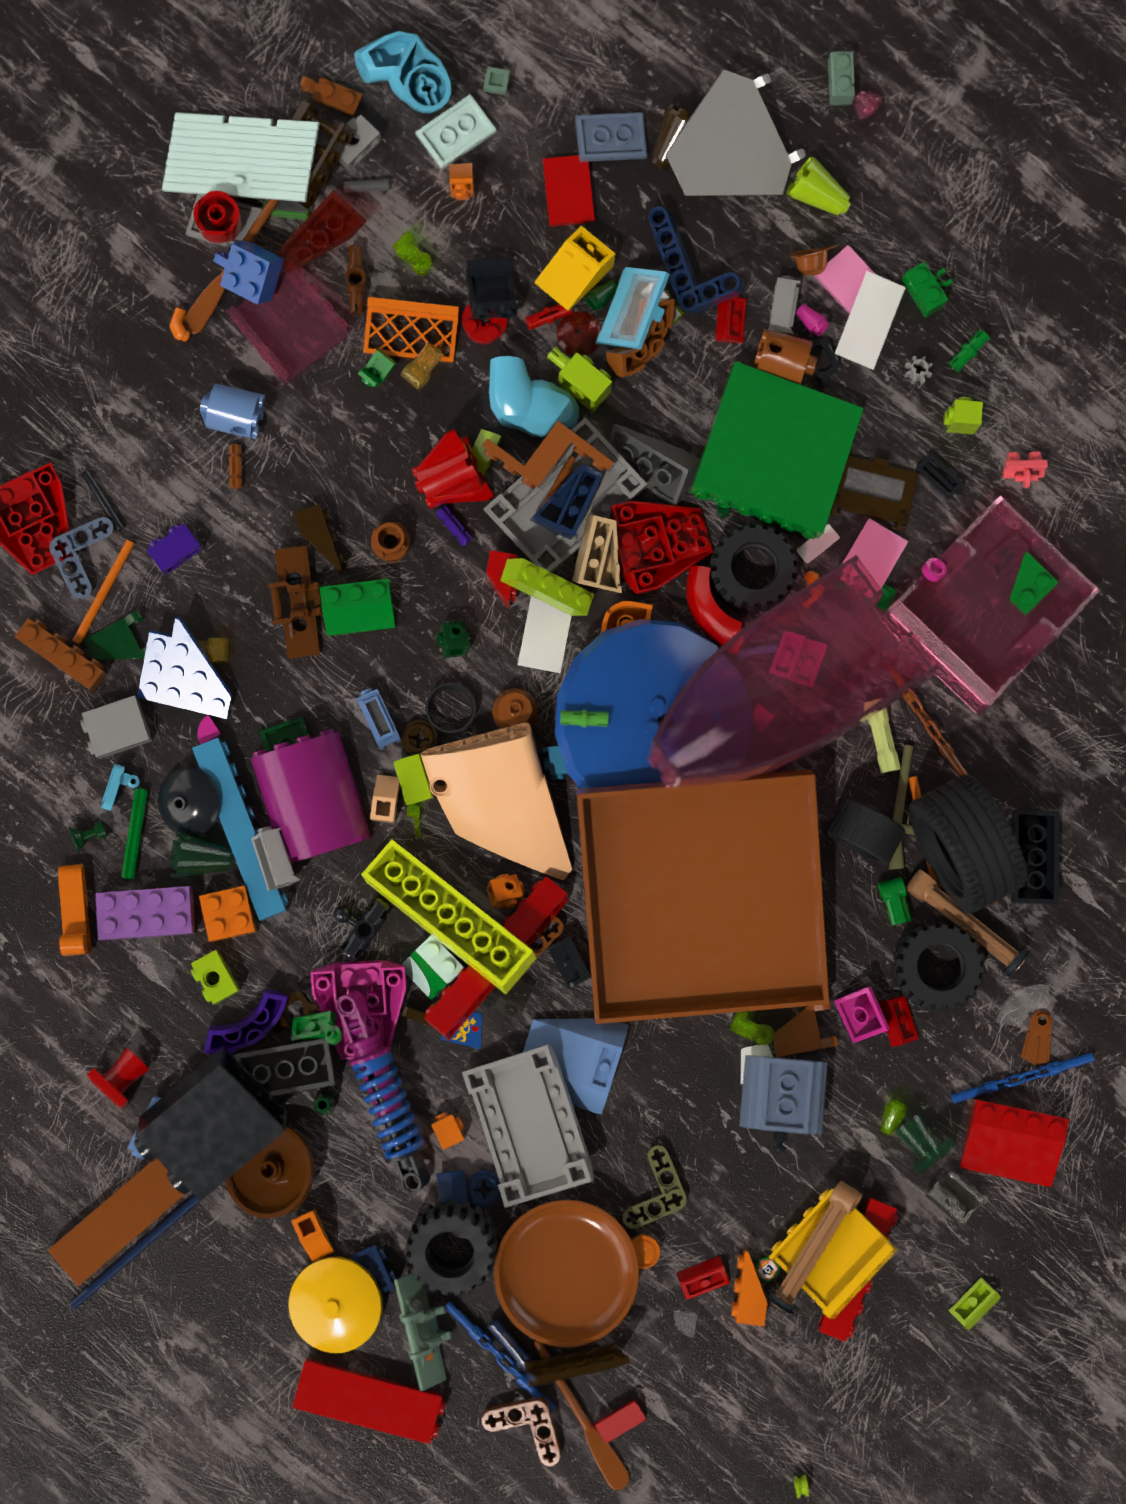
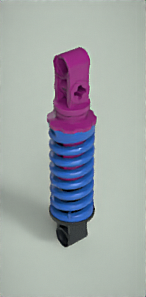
M354 990L341 996L336 1003L344 1031L350 1042L348 1044L349 1048L355 1054V1057L349 1061V1064L354 1072L361 1071L356 1073L355 1077L358 1080L364 1079L365 1083L360 1085L359 1088L361 1091L368 1090L369 1095L364 1097L365 1103H373L374 1107L369 1108V1114H377L378 1119L373 1121V1126L385 1125L386 1129L377 1133V1137L380 1139L389 1136L390 1141L381 1145L383 1150H387L384 1152V1160L386 1163H395L404 1190L414 1194L425 1187L430 1181V1173L427 1170L421 1153L428 1146L424 1142L421 1133L418 1132V1124L412 1123L415 1119L414 1113L407 1111L411 1107L410 1102L402 1100L406 1096V1091L403 1088H398L402 1084V1080L400 1077L394 1076L398 1071L397 1066L388 1065L394 1062L391 1047H382L379 1040L381 1038L380 1033L376 1032L374 1020L369 1013L365 998L361 992ZM348 999L352 1001L353 1008L349 1005ZM413 1176L418 1179L419 1184L414 1181Z

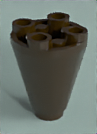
M671 103L665 109L651 154L653 157L650 161L665 171L668 166L671 167L666 153L690 119L691 114Z

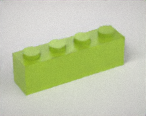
M524 558L507 559L500 580L570 616H587L594 596L593 593Z

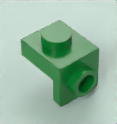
M378 349L365 368L360 369L358 374L362 377V381L370 387H377L383 385L397 362Z

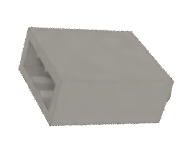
M135 695L82 713L83 720H80L84 733H88L91 740L87 742L90 753L92 755L95 754L99 759L152 742L139 699Z

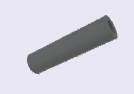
M389 179L343 181L344 193L389 191Z

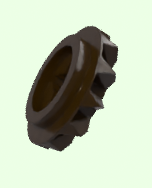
M415 720L408 723L401 733L402 746L411 755L420 754L429 748L436 747L438 742L435 728L424 720ZM420 729H422V736L429 739V741H422L419 748H417L416 740L409 737L417 736Z

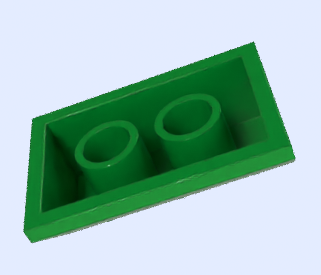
M389 579L320 587L327 636L395 628Z

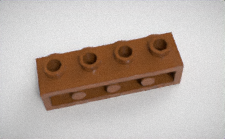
M37 618L34 622L27 619L14 637L95 693L108 675L101 670L104 665L94 658L88 661L83 657L85 652L75 645L72 648L64 644L66 639L57 632H54L53 635L46 631L48 626Z

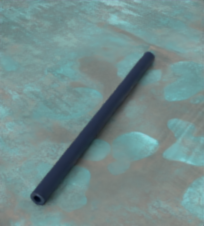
M192 1195L69 1302L72 1308L76 1310L199 1203L200 1200L195 1195Z

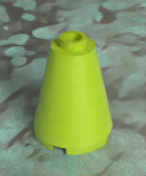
M813 156L808 158L796 174L797 177L794 183H790L786 195L834 215L844 214L851 205V202H849L850 196Z

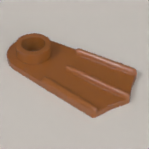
M1038 1010L1032 1014L1020 1057L1029 1061L1032 1065L1048 1063L1050 1061L1052 1018L1048 1012ZM1041 1016L1046 1020L1044 1025L1038 1023V1018Z

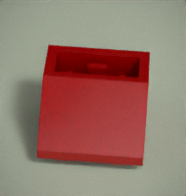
M490 550L486 571L487 581L506 607H510L511 601H516L518 589L500 580L507 559H518V555Z

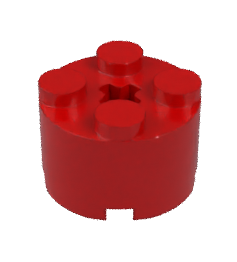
M222 191L208 192L194 206V220L205 239L213 243H226L237 238L242 227V215L236 201L229 194Z

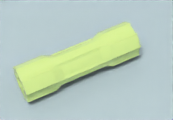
M885 702L866 706L865 709L875 742L880 773L884 774L900 770V763L891 735Z

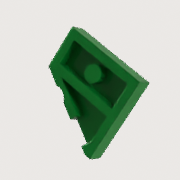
M1026 552L1022 557L1009 601L1024 615H1027L1059 582Z

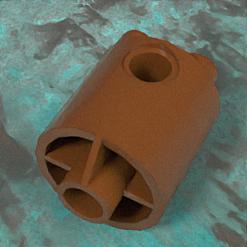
M764 329L753 368L800 385L804 373L813 375L818 357L810 355L812 341Z

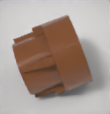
M385 522L373 530L371 545L379 559L384 562L394 563L406 557L411 547V540L407 530L400 523ZM388 537H394L397 539V544L392 548H388L385 546V540Z

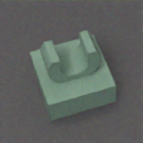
M487 67L484 91L506 95L510 70Z

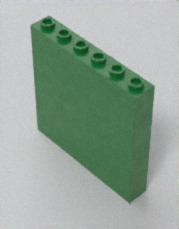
M735 361L730 369L690 493L695 494L694 496L701 500L710 499L715 501L720 507L737 509L742 515L759 517V520L764 523H776L781 525V528L786 531H798L808 539H819L824 533L864 408Z

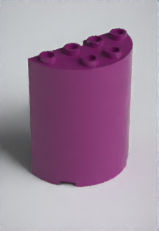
M333 729L319 732L320 737L313 739L309 735L297 738L296 744L290 746L288 742L274 745V751L268 753L266 749L254 752V758H251L272 829L281 827L282 830L279 833L282 835L290 863L372 838L340 733H334Z

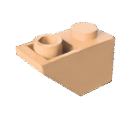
M377 775L370 816L372 821L395 823L400 786L398 777Z

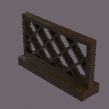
M615 1342L524 1362L529 1387L630 1364L629 1357L618 1352L617 1343Z

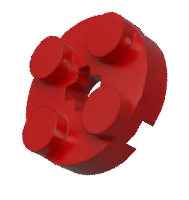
M470 305L466 306L462 315L464 331L472 341L479 344H490L492 341L501 338L507 328V319L501 317L489 318L491 323L481 326L479 319L471 318Z

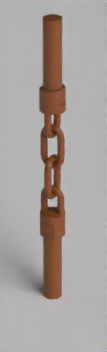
M892 661L886 663L884 667L903 693L902 696L907 704L917 713L925 729L939 746L938 750L942 756L947 758L958 776L968 775L954 754L955 751L950 743L944 740L939 728L923 709V705L914 690L910 689ZM916 701L919 707L915 708L912 703ZM932 725L936 730L937 734L933 735V733L929 729V726Z

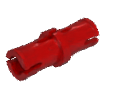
M560 304L550 308L546 306L543 308V311L526 316L525 321L531 331L534 328L547 323L549 325L553 324L554 320L571 315L572 310L568 311Z

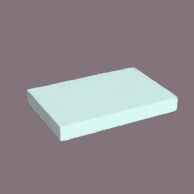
M470 94L415 133L441 170H443L449 164H452L495 134L497 129Z

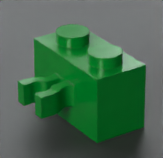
M925 262L906 272L901 281L923 316L927 318L946 305L948 298L941 288L949 287L953 281L949 279L946 282L941 281L938 283L937 281H939L940 276L946 273L945 268L939 270L934 277Z

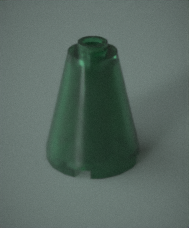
M174 832V836L178 837V840H173L170 866H173L175 872H170V878L228 871L229 867H233L234 854L230 853V848L182 832Z

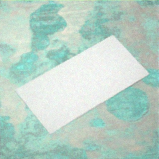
M866 271L835 354L874 370L905 287Z
M531 596L518 665L561 673L571 616Z

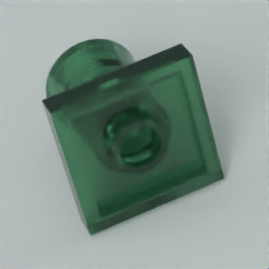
M920 1113L894 1132L919 1158V1161L912 1166V1171L917 1177L956 1146L951 1137L940 1144L933 1136Z

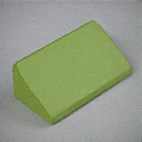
M481 429L472 447V452L477 460L476 464L479 472H482V475L485 476L492 459L484 454L486 449L482 444L488 438L499 447L502 436Z
M421 753L394 761L406 805L416 804L433 798Z
M981 1277L948 1311L967 1330H970L996 1304L1001 1296Z

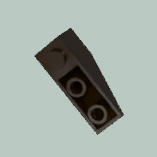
M320 504L294 512L293 514L302 538L339 573H342L341 566L345 565L342 553L336 552L334 544H337L338 541L334 530L329 532L327 523L331 521L327 510H322Z

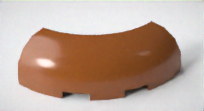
M660 298L658 306L665 310L661 322L652 320L641 350L618 346L606 352L610 369L616 375L626 377L644 369L646 367L645 364L652 357H656L665 344L663 340L668 328L671 329L674 299ZM649 299L640 300L638 319L630 336L635 337Z

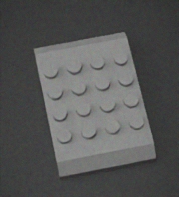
M586 417L571 431L615 463L610 472L606 469L604 472H601L591 464L593 459L589 456H586L584 459L573 451L575 446L572 445L541 489L538 487L531 489L521 481L523 478L521 476L504 493H500L484 508V511L533 564L551 573L580 548L588 514L610 518V507L612 505L632 501L647 486V483ZM570 455L576 458L570 469L571 472L567 479L582 464L603 474L580 526L571 540L530 521L532 516L539 510L538 506L541 507Z
M550 1044L462 1072L468 1093L473 1096L500 1180L498 1187L505 1207L594 1180L593 1167L560 1064Z

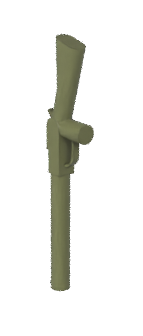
M902 745L904 750L892 820L905 828V834L914 835L912 825H908L909 813L904 810L913 746ZM903 812H906L908 815L907 824H902ZM902 840L890 862L889 870L905 868Z

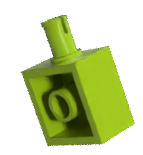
M554 347L552 349L553 352H550L547 358L562 369L559 372V385L594 413L611 393V376L603 369L597 370L593 366V361L583 354L581 356L576 353L570 359L557 347Z

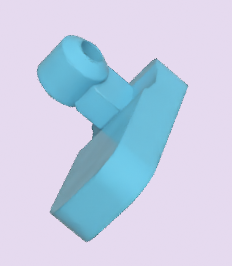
M114 764L100 808L111 811L119 785L123 784L130 788H135L139 785V778L135 775L124 773V766ZM131 779L135 780L134 784H131Z

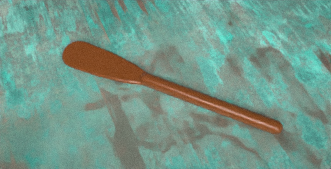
M268 200L242 241L253 242L279 200ZM224 269L206 287L185 315L183 325L186 330L190 331V334L201 332L214 312L225 290L224 287L220 286Z
M537 1340L534 1342V1347L541 1358L551 1356L544 1343ZM566 1380L555 1381L581 1424L587 1444L607 1484L614 1490L624 1489L629 1482L627 1469L610 1444L605 1443L598 1430L590 1423Z

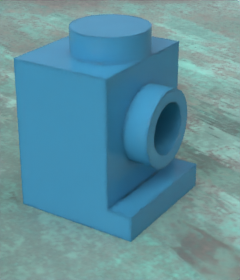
M559 746L543 748V754H548V758H544L545 772L550 771L551 781L564 779V775H568Z

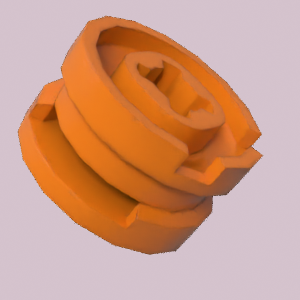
M644 1234L631 1238L630 1240L638 1260V1268L646 1269L655 1265L660 1256L657 1242L652 1237Z

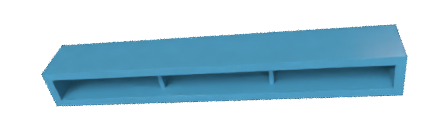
M219 738L193 747L192 749L200 770L207 773L219 789L221 797L219 818L259 921H264L288 911L286 905H289V901L285 892L281 893L279 888L271 891L267 890L251 840L252 837L259 834L258 830L260 828H255L252 821L256 817L251 805L247 807L244 798L247 797L243 784L238 785L236 776H239L235 764H230L227 755H230V750L226 741L222 742Z

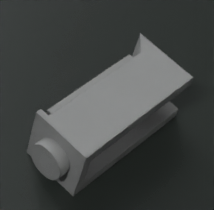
M782 276V278H777L768 330H774L794 336L792 327L800 281L795 280L794 277Z
M271 826L258 830L259 834L251 838L268 891L290 886L300 880L293 875L294 872L282 835L279 833L282 830L281 827L272 829Z

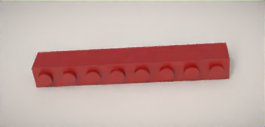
M545 877L542 881L539 880L532 888L530 896L523 898L519 902L518 910L503 921V928L527 947H530L570 900L568 893L548 877ZM470 965L467 969L463 968L458 973L456 982L452 986L446 987L438 1003L432 1004L426 1011L425 1020L448 1041L496 987Z

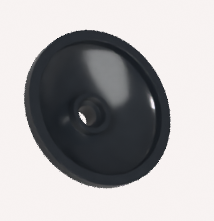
M192 767L180 768L170 773L162 782L158 793V809L162 820L170 830L184 837H195L209 831L216 823L221 810V797L214 780L204 771Z

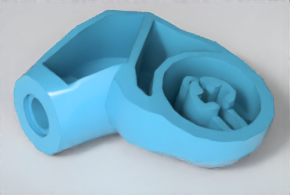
M396 31L378 38L355 52V63L364 82L369 84L389 81L393 93L412 109L421 113H432L440 110L448 102L451 94V83L447 70L440 58L426 47L418 34Z
M500 356L490 360V407L501 426L520 430L532 437L545 438L557 421L570 430L577 425L579 405L576 398L570 392L545 380H531L521 358Z

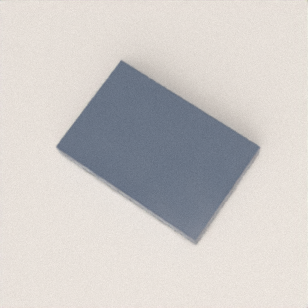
M643 112L576 115L575 123L580 162L646 159L647 149Z

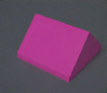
M865 986L834 1000L853 1043L890 1029L871 986Z

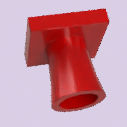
M125 1048L119 1059L103 1077L94 1068L87 1074V1077L123 1111L129 1103L121 1094L150 1069L134 1053Z

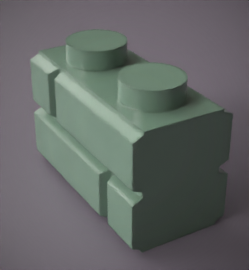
M853 52L830 53L828 59L829 105H850L853 102L855 96L853 86Z

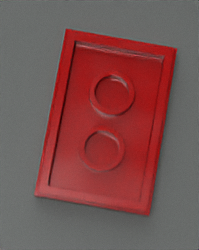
M579 155L543 159L549 226L594 223L588 161L580 162Z

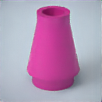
M803 304L796 311V315L801 319L811 335L814 334L816 337H819L829 327L827 318L809 308L806 304Z

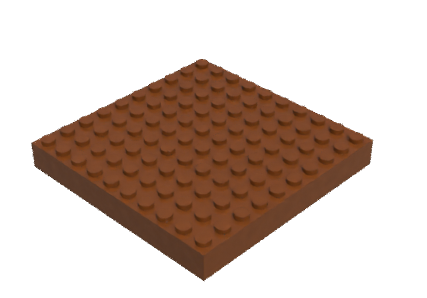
M811 769L576 789L595 1024L829 1004L815 774Z

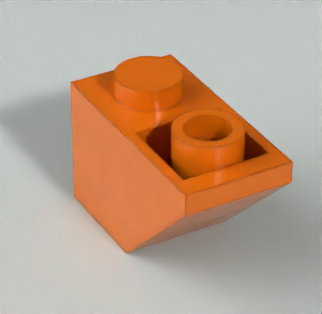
M472 163L449 164L451 198L467 200L469 197H474Z
M316 1209L291 1220L298 1238L312 1262L334 1252Z

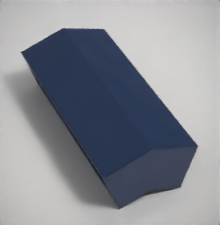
M464 1170L437 1173L440 1201L444 1200L445 1203H449L450 1199H457V1203L463 1204L464 1200L468 1201Z

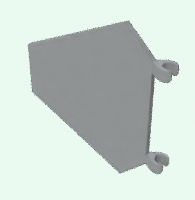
M723 70L666 153V157L685 196L783 195L792 163L804 158L806 154L803 149H796L787 154L766 109L758 88L771 82L769 74H763L751 80L727 70Z

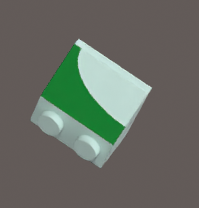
M432 935L401 964L405 966V973L430 1000L435 998L464 968L447 948Z

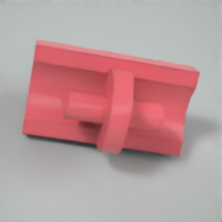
M1009 452L1003 469V479L1014 478L1015 482H1022L1023 488H1029L1030 481H1038V478H1044L1048 462L1043 460L1041 452L1029 453L1028 460H1020L1019 453Z

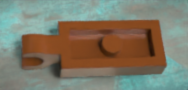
M303 76L300 82L303 91L313 94V101L355 117L363 94L320 78L319 82L316 83L312 79Z

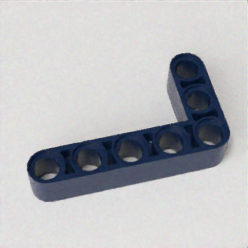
M660 206L650 210L648 215L649 223L667 273L670 274L669 278L677 301L683 310L696 314L743 293L745 281L732 272L725 273L698 285L674 216L671 212ZM664 213V221L658 224V216ZM672 234L673 238L671 243L666 245V236ZM679 255L680 262L673 266V258ZM687 276L688 281L686 285L681 287V278ZM732 279H736V287L730 290L729 282ZM712 288H715V289H716V294H715V296H714L713 298L709 299V298H708V292H709V290L712 289ZM691 297H695V304L689 308L687 305L688 300Z

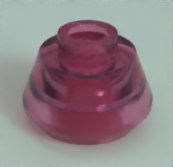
M863 90L854 98L856 102L854 109L859 119L866 120L882 105V96L870 90L868 92Z

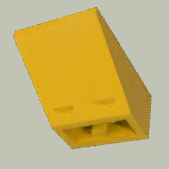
M580 226L564 242L536 279L535 284L569 311L614 267L615 253L584 227Z

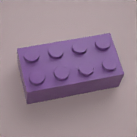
M190 886L96 893L98 940L196 934L193 888Z

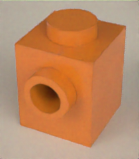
M444 1112L434 1117L436 1122H433L431 1126L443 1150L465 1139L461 1131L465 1128L459 1116L455 1118L453 1113L448 1115L447 1112Z

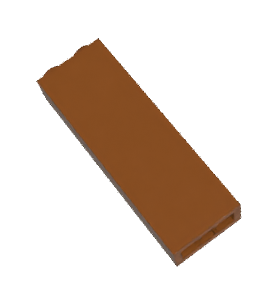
M158 1159L146 1165L48 1250L77 1287L83 1284L186 1195L178 1192L172 1186L167 1177L169 1170Z

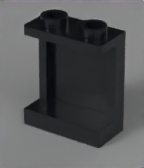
M512 258L466 260L465 277L472 319L486 320L500 317L507 319L517 316L518 300L515 298L512 279Z

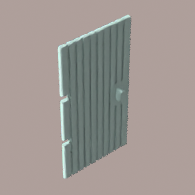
M175 113L162 186L163 191L192 194L222 191L232 197L306 202L319 122L278 119L277 127L272 126L273 119L230 116L229 122L224 123L225 116Z

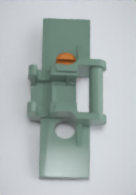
M409 1273L394 1281L402 1312L399 1315L401 1322L405 1325L410 1346L408 1354L410 1360L414 1362L420 1391H424L447 1380L439 1345L442 1343V1340L452 1339L450 1331L439 1330L436 1315L446 1313L445 1307H429L425 1285L417 1281L418 1274L413 1275ZM413 1301H416L418 1304L417 1312L412 1305Z

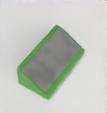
M265 199V200H264L263 208H264V206L266 205V203L268 202L269 199ZM279 200L270 217L309 220L310 208H304L297 201Z

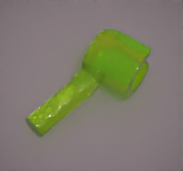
M408 805L407 817L414 818L415 836L421 837L419 824L420 807Z

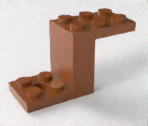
M557 421L525 466L488 438L482 444L486 449L484 454L495 462L498 459L504 462L502 467L514 476L517 472L522 475L521 481L531 489L535 487L541 489L572 445L575 446L573 451L585 459L586 456H589L593 459L591 464L601 472H604L605 469L610 472L615 466L613 461L559 421Z

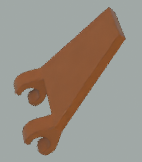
M830 1002L826 1005L806 1007L772 1034L777 1057L838 1045L836 1036L820 1038L815 1015L816 1011L830 1009Z

